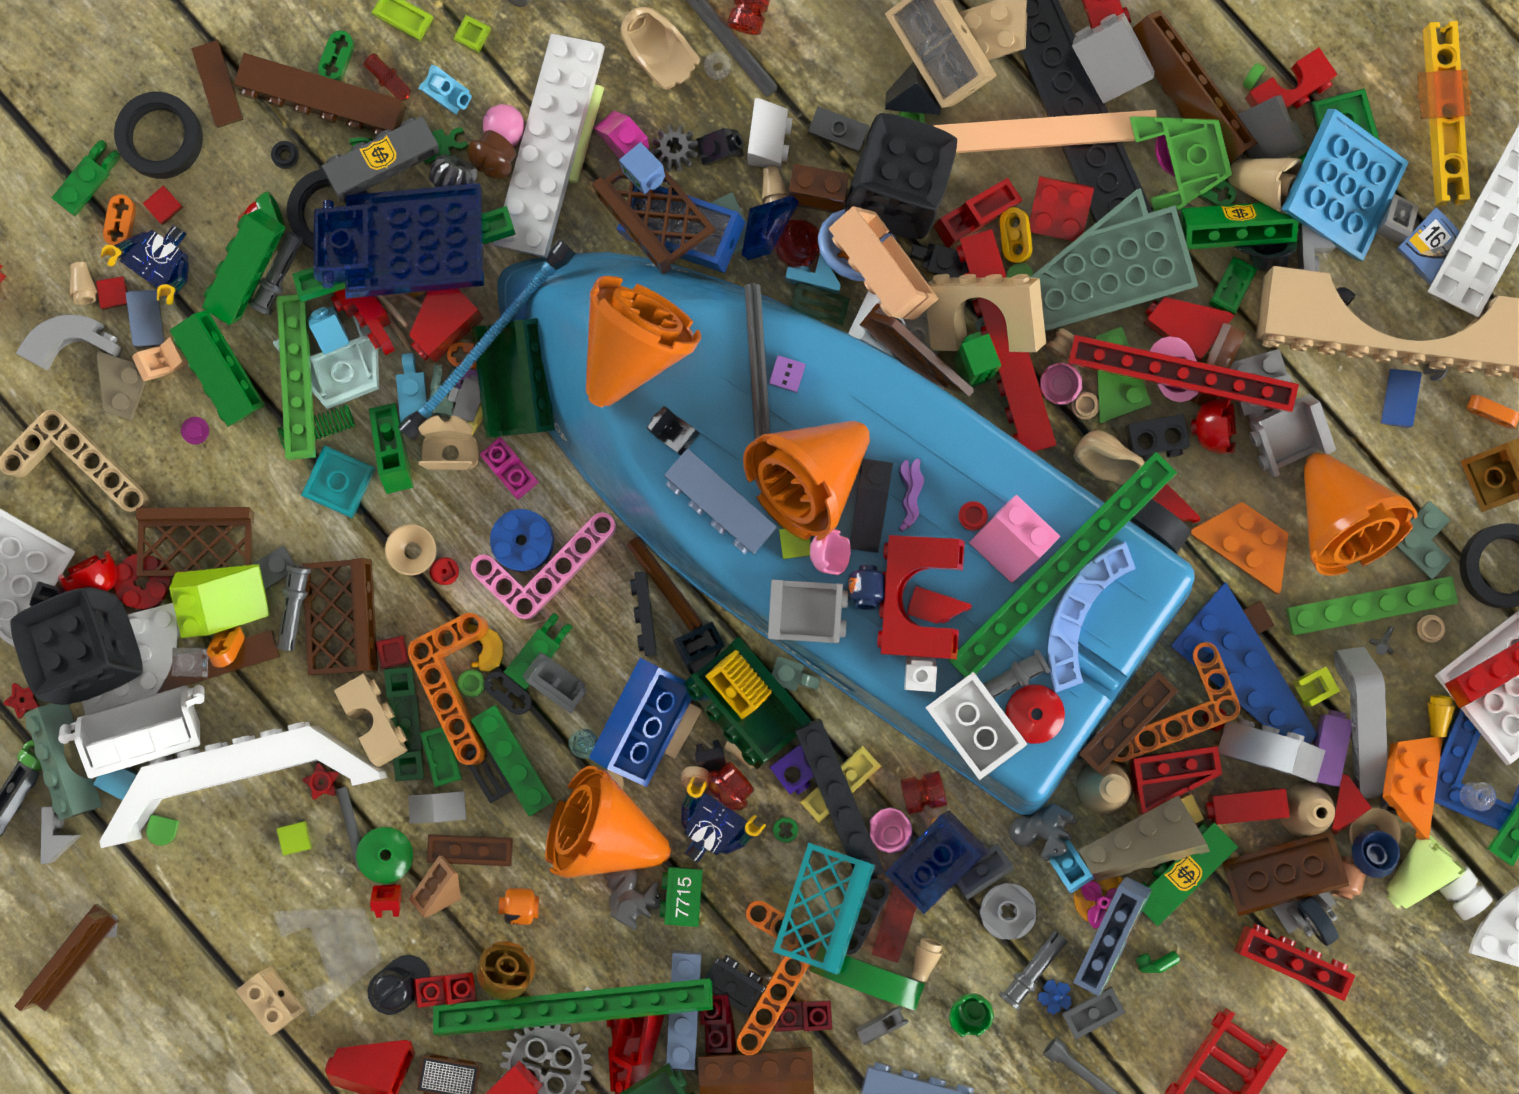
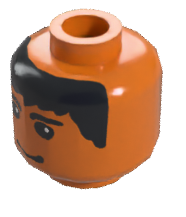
M508 888L505 892V897H499L498 914H504L506 924L530 925L533 922V918L538 919L539 896H535L532 889Z

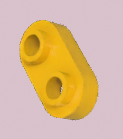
M1011 207L1003 212L1000 217L1003 254L1010 262L1024 263L1031 257L1033 250L1029 216L1025 211ZM1016 218H1019V225L1017 227H1014L1013 221ZM1019 245H1022L1023 251L1018 255L1016 249Z

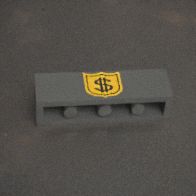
M423 116L417 119L412 117L405 120L401 127L393 131L385 130L379 133L375 140L367 144L366 142L358 143L351 148L350 152L342 156L337 154L327 159L326 164L322 165V168L339 202H342L439 154V147Z

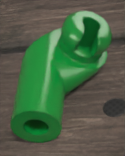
M1170 951L1156 960H1151L1148 953H1143L1136 957L1135 962L1139 966L1137 969L1142 973H1163L1180 963V959L1175 951Z

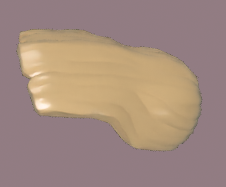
M638 7L631 10L623 18L620 27L621 37L631 56L662 89L667 90L675 87L676 84L680 85L691 77V71H694L695 65L699 64L700 57L666 17L653 8Z
M1100 430L1087 433L1077 444L1073 455L1075 461L1094 477L1114 481L1119 485H1123L1145 463L1140 456L1125 448L1116 437Z

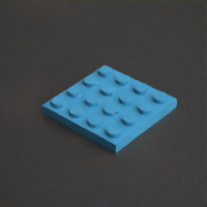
M1328 109L1281 210L1322 238L1331 241L1338 249L1354 260L1363 261L1409 162L1338 110Z

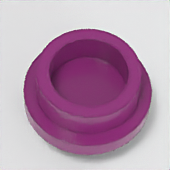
M200 417L186 419L181 427L183 439L193 445L206 441L210 432L208 423Z

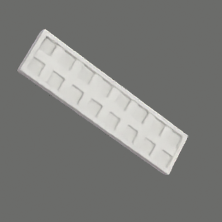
M556 34L550 35L504 207L507 206L516 235L494 241V246L547 258L605 49L603 44Z
M1519 124L1427 293L1476 318L1481 314L1519 244Z

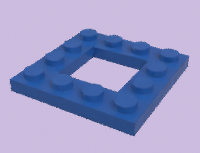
M1458 708L1441 748L1434 803L1499 831L1519 802V784L1511 803L1508 804L1461 783L1481 733L1461 708Z

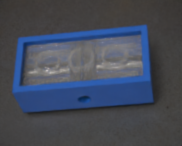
M634 186L633 192H641L636 186ZM659 186L653 190V193L668 195L669 189ZM688 196L712 224L715 232L680 258L725 273L746 222L736 211ZM632 198L631 207L633 210L646 211L647 199ZM652 199L650 212L665 213L667 201ZM671 201L670 213L685 215L686 205L684 202ZM649 218L648 228L650 230L663 231L664 219ZM669 219L667 232L682 233L684 221ZM688 221V234H698L705 229L700 222ZM618 224V232L626 240L634 242L624 228ZM666 238L665 248L671 254L680 247L681 239Z

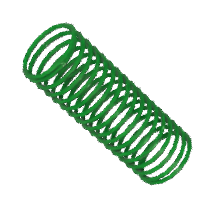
M343 404V408L347 416L349 426L345 420V416L341 406H339V410L343 418L345 427L343 426L339 412L335 407V413L340 422L341 429L337 424V420L332 409L330 411L333 420L336 424V429L333 426V422L329 414V411H326L327 417L332 427V431L329 428V424L325 413L322 412V416L327 426L328 433L325 430L322 417L318 413V418L323 428L324 435L320 429L318 419L316 415H314V420L320 434L319 437L314 424V432L316 436L315 441H317V439H321L322 437L325 438L326 435L330 436V433L334 435V433L338 434L339 431L342 432L343 429L345 431L347 430V428L351 429V426L355 428L354 419L347 404ZM280 426V428H277V432L285 450V442L283 443L282 438L284 440V430Z

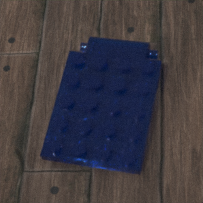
M481 184L346 195V206L334 207L332 200H324L323 208L314 210V278L322 282V287L332 288L334 282H345L346 299L484 286Z

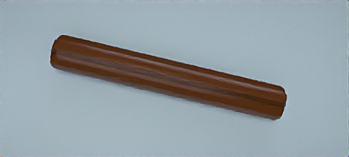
M635 537L629 541L627 547L689 630L693 631L702 626V620L640 537Z

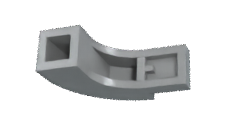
M61 315L48 319L36 326L25 337L16 354L49 370L59 351L74 342L91 343L115 357H119L123 348L116 344L118 340L116 337L105 331L101 333L105 325L80 315Z

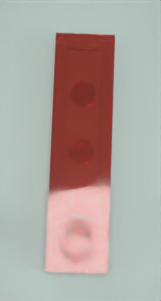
M908 846L906 847L871 952L872 955L899 963L934 855Z

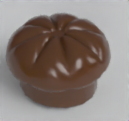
M487 130L479 141L474 140L470 142L467 148L471 164L479 172H484L487 177L502 179L511 173L510 163L516 156V152L511 143L499 133Z

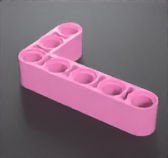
M607 513L595 514L525 587L495 559L488 555H479L474 558L471 564V571L515 616L525 620L532 619L614 535L616 523L611 515ZM604 518L610 521L611 526L608 532L602 534L596 531L595 526L598 520ZM581 539H588L591 542V549L587 553H579L576 549L577 542ZM561 559H569L571 561V570L566 574H560L557 571V563ZM482 561H490L492 571L488 575H480L478 565ZM542 579H549L552 583V589L547 594H540L537 586ZM502 580H510L512 583V590L507 595H501L498 591V585ZM523 599H529L532 602L531 612L525 615L521 614L518 611L519 602Z

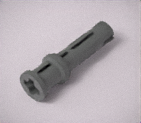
M287 231L266 277L260 279L258 283L260 287L254 299H251L248 303L250 307L266 315L272 314L273 310L271 307L277 295L283 291L281 284L304 240L301 236Z
M287 564L286 587L282 588V593L285 597L276 648L294 651L302 600L308 594L305 590L307 576L311 573L312 569L306 566Z
M1036 649L1033 655L1019 663L1014 661L1010 665L1009 670L985 682L983 685L994 699L1019 684L1021 686L1028 685L1029 680L1043 672L1047 674L1051 671L1040 651Z
M1053 931L1023 971L1015 973L1013 975L1014 980L1008 988L998 995L1019 1011L1021 1002L1030 991L1034 992L1036 989L1035 982L1068 941Z

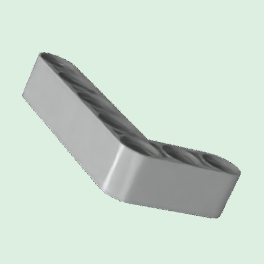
M1364 646L1335 650L1334 661L1337 673L1350 692L1353 783L1365 799L1381 797L1387 768L1386 701L1383 674Z

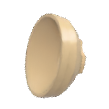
M408 524L395 529L388 537L385 545L388 563L394 570L404 575L413 576L425 572L433 564L436 557L437 548L433 536L428 530L418 525ZM410 543H417L421 547V554L416 559H409L405 554V548Z
M1371 808L1349 825L1348 838L1351 845H1353L1355 838L1363 832L1364 827L1369 824H1373L1378 830L1390 834L1397 841L1398 845L1400 843L1401 829L1399 823L1385 809Z

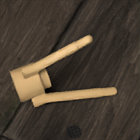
M383 283L372 294L386 311L391 322L390 326L407 351L411 352V345L389 312L404 327H408V322L396 309L400 303L398 297L403 298L418 308H421L423 303L403 292L397 285L391 288L387 283Z

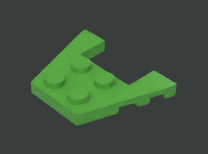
M1129 117L1135 142L1165 135L1178 190L1150 197L1153 212L1171 206H1176V210H1180L1187 203L1232 175L1218 119Z

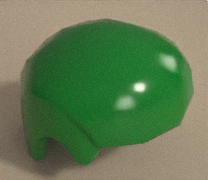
M977 993L963 994L953 1002L949 1014L951 1028L961 1037L966 1035L980 1036L991 1027L994 1018L992 1004Z

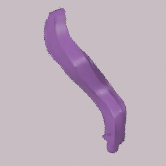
M918 458L910 467H908L909 461L905 460L899 468V476L906 486V492L901 502L906 512V517L898 528L901 532L906 528H910L919 515L917 498L923 487L924 477L920 472L921 461Z

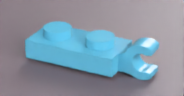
M413 353L401 354L404 374L396 375L400 423L428 401L425 373L416 372V359Z

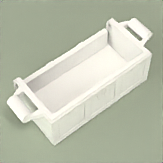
M185 685L80 716L76 722L69 725L64 724L60 727L59 742L66 744L69 741H75L88 778H94L198 747L200 745V720L194 704L203 703L205 699L204 687L196 685L194 688H188Z

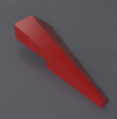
M665 1014L606 1020L607 1027L611 1028L612 1046L608 1047L610 1091L619 1094L648 1076Z

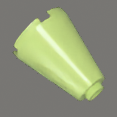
M1431 835L1426 840L1420 841L1417 839L1387 885L1386 890L1389 894L1386 897L1395 907L1403 906L1407 909L1459 878L1466 871L1458 861H1452L1453 858L1450 856V853Z

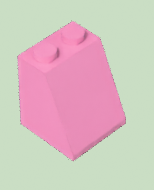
M1015 495L974 536L969 544L1010 583H1013L1057 541L1060 535L1020 497Z

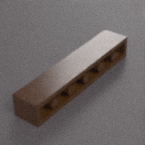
M1161 10L1147 15L1132 28L1155 70L1154 76L1162 85L1163 92L1178 107L1180 115L1183 118L1219 120L1230 164L1258 144Z
M247 53L243 54L234 82L237 89L241 91L240 95L253 100H256L257 96L265 98L270 105L280 108L283 107V104L294 107L293 111L309 115L312 112L320 115L319 118L326 122L335 123L336 120L345 122L346 126L353 130L362 131V128L372 130V134L375 136L385 130L393 131L399 128L407 107L401 99Z

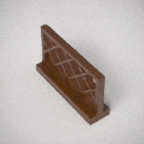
M621 168L604 180L600 177L592 183L596 196L662 274L672 269L671 264L715 232L712 224L665 169L666 177L663 179V182H667L669 185L668 195L655 194L651 189L646 194L633 192L634 184L631 181L629 191L617 190L612 184L620 178L628 179ZM632 198L647 199L646 211L633 210L631 207ZM652 199L667 201L665 213L650 212ZM671 201L684 202L686 205L685 215L670 213ZM649 218L664 219L663 231L650 230L648 228ZM669 219L684 221L682 233L667 232ZM688 221L700 222L705 229L698 234H688ZM666 238L681 239L680 247L670 254L665 248Z
M876 303L860 323V326L897 360L943 390L947 388L966 396H970L973 393L974 389L900 321L895 317L886 315L881 309L880 304Z
M250 507L136 508V519L138 520V578L174 577L175 573L197 571L191 570L194 566L199 570H204L198 562L209 551L220 561L212 569L221 568L223 565L229 567L226 562L237 551L244 557V565H251L254 511ZM179 527H185L192 535L179 545L170 535ZM190 527L199 528L194 532ZM206 527H214L220 534L207 545L198 535ZM218 527L227 528L222 532ZM234 527H245V537L237 545L226 536ZM158 528L164 535L151 546L145 540V529ZM168 538L177 549L165 560L156 549ZM197 538L206 548L193 559L184 549ZM225 538L234 548L221 559L212 548ZM145 544L149 547V549L146 552ZM244 544H245V553L240 550V548H241ZM154 552L163 563L155 570L144 571L145 559ZM182 552L191 563L183 570H175L169 563ZM166 566H168L171 570H163V569H164Z
M357 558L352 560L303 563L302 566L311 569L320 568L327 575L318 587L311 581V573L307 576L305 590L308 594L304 599L308 675L378 671L372 559ZM350 566L351 578L344 585L334 575L341 567ZM334 567L331 572L326 569ZM331 579L341 588L332 600L322 591ZM345 592L352 598V606L347 612L343 611L336 604ZM318 594L329 603L320 615L312 607V601ZM332 607L343 616L334 628L323 619ZM346 620L354 626V634L348 641L337 632ZM320 622L330 631L322 642L314 637V629ZM334 635L345 644L336 655L325 647ZM348 648L355 654L356 666L347 667L339 660ZM322 650L332 660L325 668L316 669L315 657ZM335 663L340 666L337 668H332Z
M1156 671L1077 753L1080 756L1077 760L1082 765L1091 766L1100 774L1171 700L1178 690Z
M94 904L25 990L23 996L14 1007L19 1011H24L37 1005L42 1010L47 1011L119 921L99 904Z

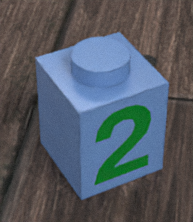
M641 142L619 159L622 172L643 194H646L650 189L654 190L659 187L666 177L663 164Z

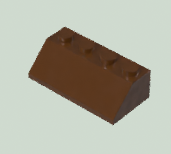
M811 1047L759 1050L754 1055H746L741 1051L698 1054L700 1094H814Z

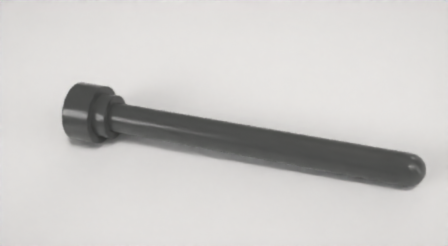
M1053 1038L1045 1048L1043 1056L1051 1062H1062L1101 1094H1120L1068 1053V1049L1065 1048L1066 1044L1059 1038Z

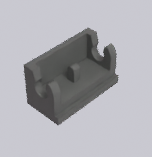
M542 652L538 654L522 675L527 683L570 714L587 691L584 688L586 685L584 682Z

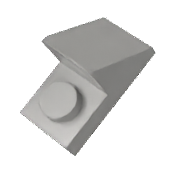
M1299 223L1297 234L1298 269L1318 272L1319 257L1315 256V253L1332 252L1336 246L1331 241L1322 238L1302 223Z
M52 806L42 807L40 864L55 862L82 836V834H60V829L64 827V820L59 821Z

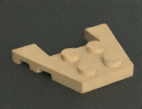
M995 0L959 12L988 61L1026 49L1027 0Z

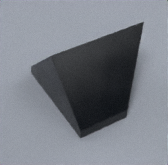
M914 62L886 92L885 110L940 115L941 106Z
M713 622L673 640L690 675L698 672L725 647Z

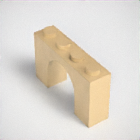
M939 274L933 276V279L928 282L939 298L926 310L931 350H959L962 342L965 341L964 338L967 337L965 305L968 299L974 297L985 298L997 305L1002 311L1007 325L1009 352H1037L1046 344L1040 278H1029L1027 274L1015 275L1012 278H1003L1001 274H992L985 278H976L975 274H965L959 278H950L949 274Z

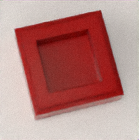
M164 185L143 202V205L161 225H164L184 208Z
M124 276L96 281L101 309L127 305L126 292H128Z
M403 635L376 641L381 669L410 663Z

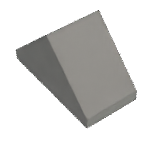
M1394 194L1376 233L1401 244L1412 234L1419 205Z
M465 791L408 795L410 824L466 819Z

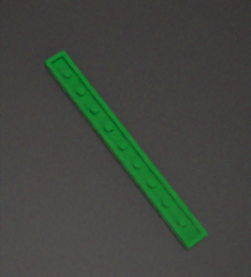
M1155 452L958 649L957 660L948 659L947 661L964 678L972 672L977 674L1177 472Z
M709 978L518 997L510 1000L498 999L433 1006V1034L437 1037L713 1010L712 981Z

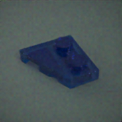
M791 195L749 208L742 256L747 260L771 254L798 205V200Z

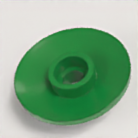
M380 827L371 830L361 839L356 851V860L360 871L366 878L376 883L387 884L401 879L408 872L413 860V849L410 841L402 832L390 827ZM382 850L390 852L391 857L389 860L384 861L380 858Z

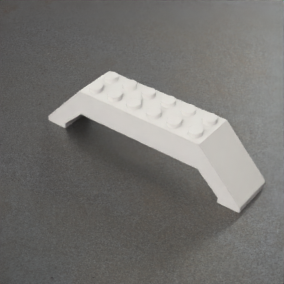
M309 722L288 725L289 731L283 732L282 728L260 732L261 738L255 739V735L243 736L232 739L233 745L228 746L227 742H220L204 746L205 752H200V749H191L177 753V759H173V756H164L149 761V766L141 767L99 842L101 848L143 839L141 831L162 799L314 761H320L350 778L352 786L388 778V774L382 767L378 768L368 758L323 728L310 726Z

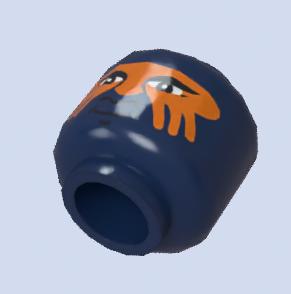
M860 565L859 570L853 571L849 575L848 599L854 603L855 608L874 610L878 608L880 603L884 602L885 574L877 571V566Z

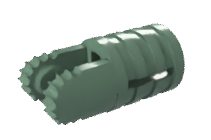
M434 364L430 399L435 391H438V388H440L442 366L439 364ZM456 367L450 368L448 372V377H450L449 375L452 374V372H454V369H457ZM449 394L444 396L445 398L442 399L440 404H437L438 406L432 412L433 416L452 417L453 402L447 400Z

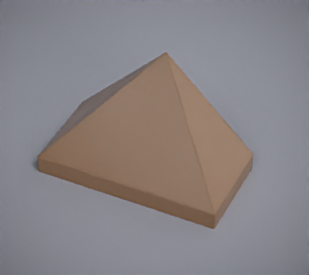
M438 856L409 898L422 917L427 918L461 899L458 874L444 856Z

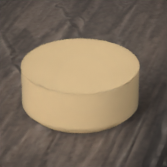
M687 767L681 773V784L685 788H687L692 777H695L693 783L696 787H702L704 782L707 783L706 787L709 785V772L702 767Z

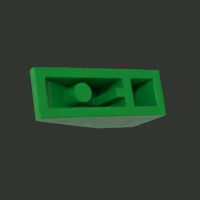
M396 402L369 408L378 475L386 494L414 488L404 435L398 428L401 423Z

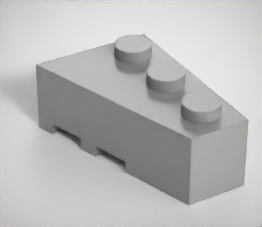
M1239 718L1237 723L1226 722L1218 748L1219 754L1259 767L1276 770L1283 774L1294 775L1310 782H1317L1325 750L1304 742V736L1288 732L1287 736L1279 735V729L1263 725L1262 730L1254 728L1255 723Z

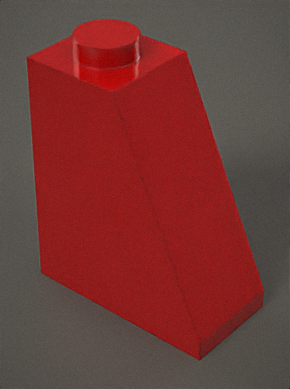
M1164 297L1159 303L1154 300L1145 311L1148 317L1144 324L1162 338L1171 336L1187 342L1198 362L1215 342L1223 323L1229 324L1234 315L1227 311Z
M1273 787L1208 795L1209 802H1205L1206 817L1211 819V822H1214L1216 825L1290 817L1287 792L1284 788Z
M408 1040L337 1048L334 1056L328 1059L325 1072L332 1086L359 1094H398L415 1056V1050L411 1041Z

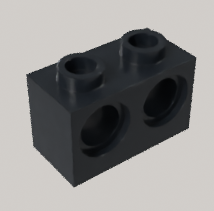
M1184 414L1131 423L1125 426L1129 450L1140 456L1144 462L1155 452L1158 454L1166 453L1167 458L1183 455V450L1190 447ZM1167 430L1176 432L1178 436L1176 444H1170L1166 441L1165 432ZM1139 435H1145L1150 439L1151 445L1149 449H1143L1138 445L1137 439Z

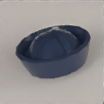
M1369 829L1361 832L1355 838L1352 845V858L1362 873L1369 877L1382 878L1390 875L1395 870L1400 858V848L1397 841L1390 834L1381 830Z

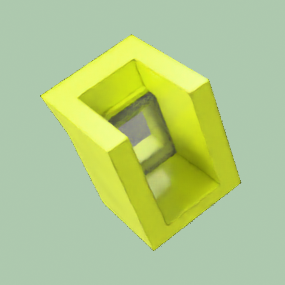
M1327 666L1319 670H1312L1292 681L1305 706H1314L1340 692Z

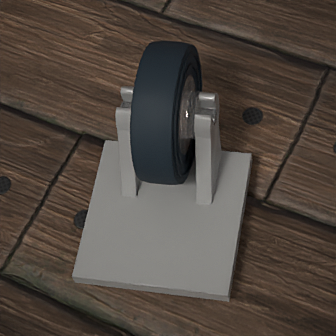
M1329 892L1271 907L1288 934L1299 928L1307 937L1315 934L1325 946L1332 944L1339 938L1338 932L1332 923L1337 919L1331 908L1336 902Z

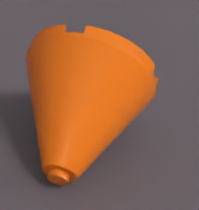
M615 276L599 277L590 291L586 394L589 396L588 400L598 407L611 406L691 354L701 340L700 330H696L693 333L690 329L693 320L675 304L636 283L634 289L621 286L623 279Z
M846 421L761 435L752 441L744 451L743 466L747 481L755 480L761 491L756 497L757 500L780 526L801 539L807 540L811 536H818L816 537L817 541L822 540L838 525L870 443L869 430L863 423Z
M1318 452L1306 459L1303 469L1310 560L1320 574L1334 576L1348 573L1349 570L1346 566L1360 561L1364 567L1392 550L1412 530L1413 525L1410 519L1412 516L1414 519L1417 518V511L1407 498L1328 454Z
M587 766L572 778L567 787L573 790L566 802L558 801L548 829L545 859L546 862L553 864L554 868L550 867L549 869L552 874L563 878H572L655 867L668 860L671 853L668 840L607 771L595 766Z

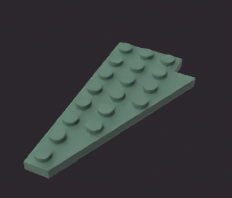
M1141 188L1135 190L1030 277L1040 278L1045 332L1198 287L1176 206L1148 213ZM983 316L975 322L976 330L981 333V336L983 335L980 327L985 326Z

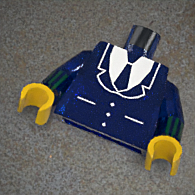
M172 225L164 238L155 231L150 230L149 232H142L129 237L114 246L106 245L102 248L101 258L105 255L112 256L109 258L107 265L114 266L117 258H121V263L157 288V300L162 296H167V305L173 304L174 295H177L188 283V255L177 248L187 234L175 225Z
M695 777L691 778L687 786V793L681 804V825L686 829L684 834L693 839L684 853L689 858L699 863L707 849L715 855L719 853L728 855L745 847L765 828V823L761 827L754 825L753 821L757 817L756 815H753L748 821L704 792L707 785L706 782L703 783L702 787H696L693 783Z

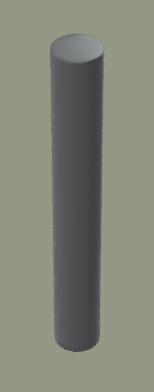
M347 787L337 789L336 793L356 867L360 871L356 860V851L361 838Z

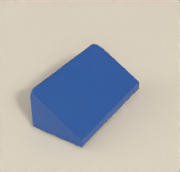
M1399 369L1389 370L1381 424L1402 428L1413 426L1422 372Z

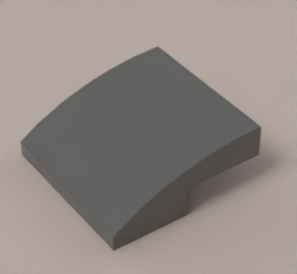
M1282 95L1272 97L1238 114L1241 121L1258 142V144L1247 151L1251 159L1283 158L1306 147L1297 121H1291Z

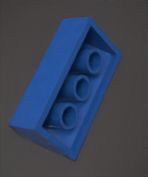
M639 658L589 759L616 774L647 787L692 700L684 685L686 680L649 661Z

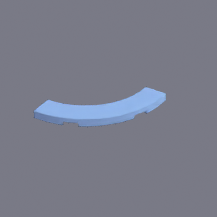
M1126 541L1109 548L1086 564L1069 583L1057 604L1050 625L1047 646L1048 667L1051 671L1049 674L1055 693L1084 683L1078 660V639L1081 626L1096 597L1114 580L1136 569Z

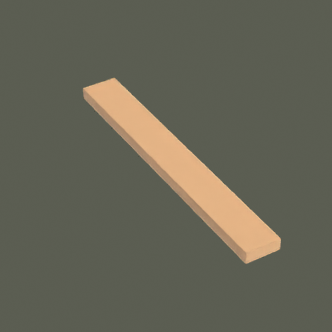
M1156 110L944 124L934 125V127L942 129L957 138L956 153L1135 141L1129 117H1157Z

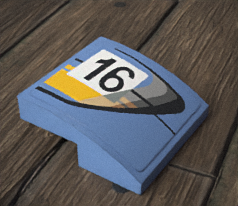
M1436 207L1396 250L1416 267L1414 271L1431 285L1460 231Z

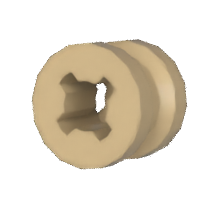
M1058 328L1056 337L1053 341H1049L1046 347L1054 355L1068 362L1074 335L1063 328Z

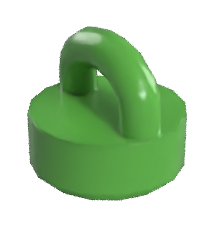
M30 740L22 747L17 755V759L27 767L41 771L42 767L39 759L30 750L31 747H35L33 740Z

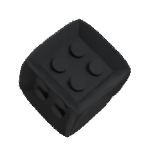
M888 113L878 114L868 131L866 146L859 158L847 197L845 213L853 206L874 211L888 228V233L905 238L923 239L935 221L937 209L944 196L956 155L957 138L942 129L910 118Z
M93 587L74 589L21 611L10 620L12 639L24 677L32 693L41 701L59 705L82 702L129 683L143 673L141 654L128 615L117 596L110 592Z

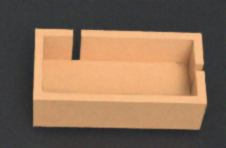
M853 206L828 228L834 236L832 238L834 244L840 250L846 252L849 256V265L856 272L862 274L865 279V287L872 294L877 295L881 301V309L889 317L915 320L939 299L892 235L881 243L880 239L889 230L876 212Z

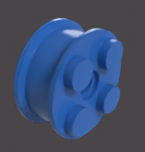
M516 509L503 514L495 522L490 534V546L495 558L503 566L516 571H532L542 566L552 554L554 534L549 523L541 515L526 509ZM524 535L527 541L521 546L518 543V539Z

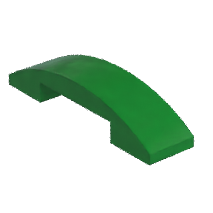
M820 944L814 960L823 962L826 954V949L823 945ZM845 955L839 974L828 972L811 965L809 970L844 986L912 1010H916L925 986L923 982L893 973Z

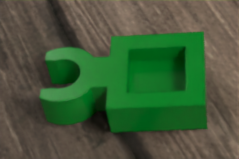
M455 128L447 136H445L443 129L431 132L438 144L439 154L423 162L427 165L433 163L439 155L448 154L451 156L450 149L453 148L459 151L467 149V141L462 143L456 142L458 135L465 134L463 128Z

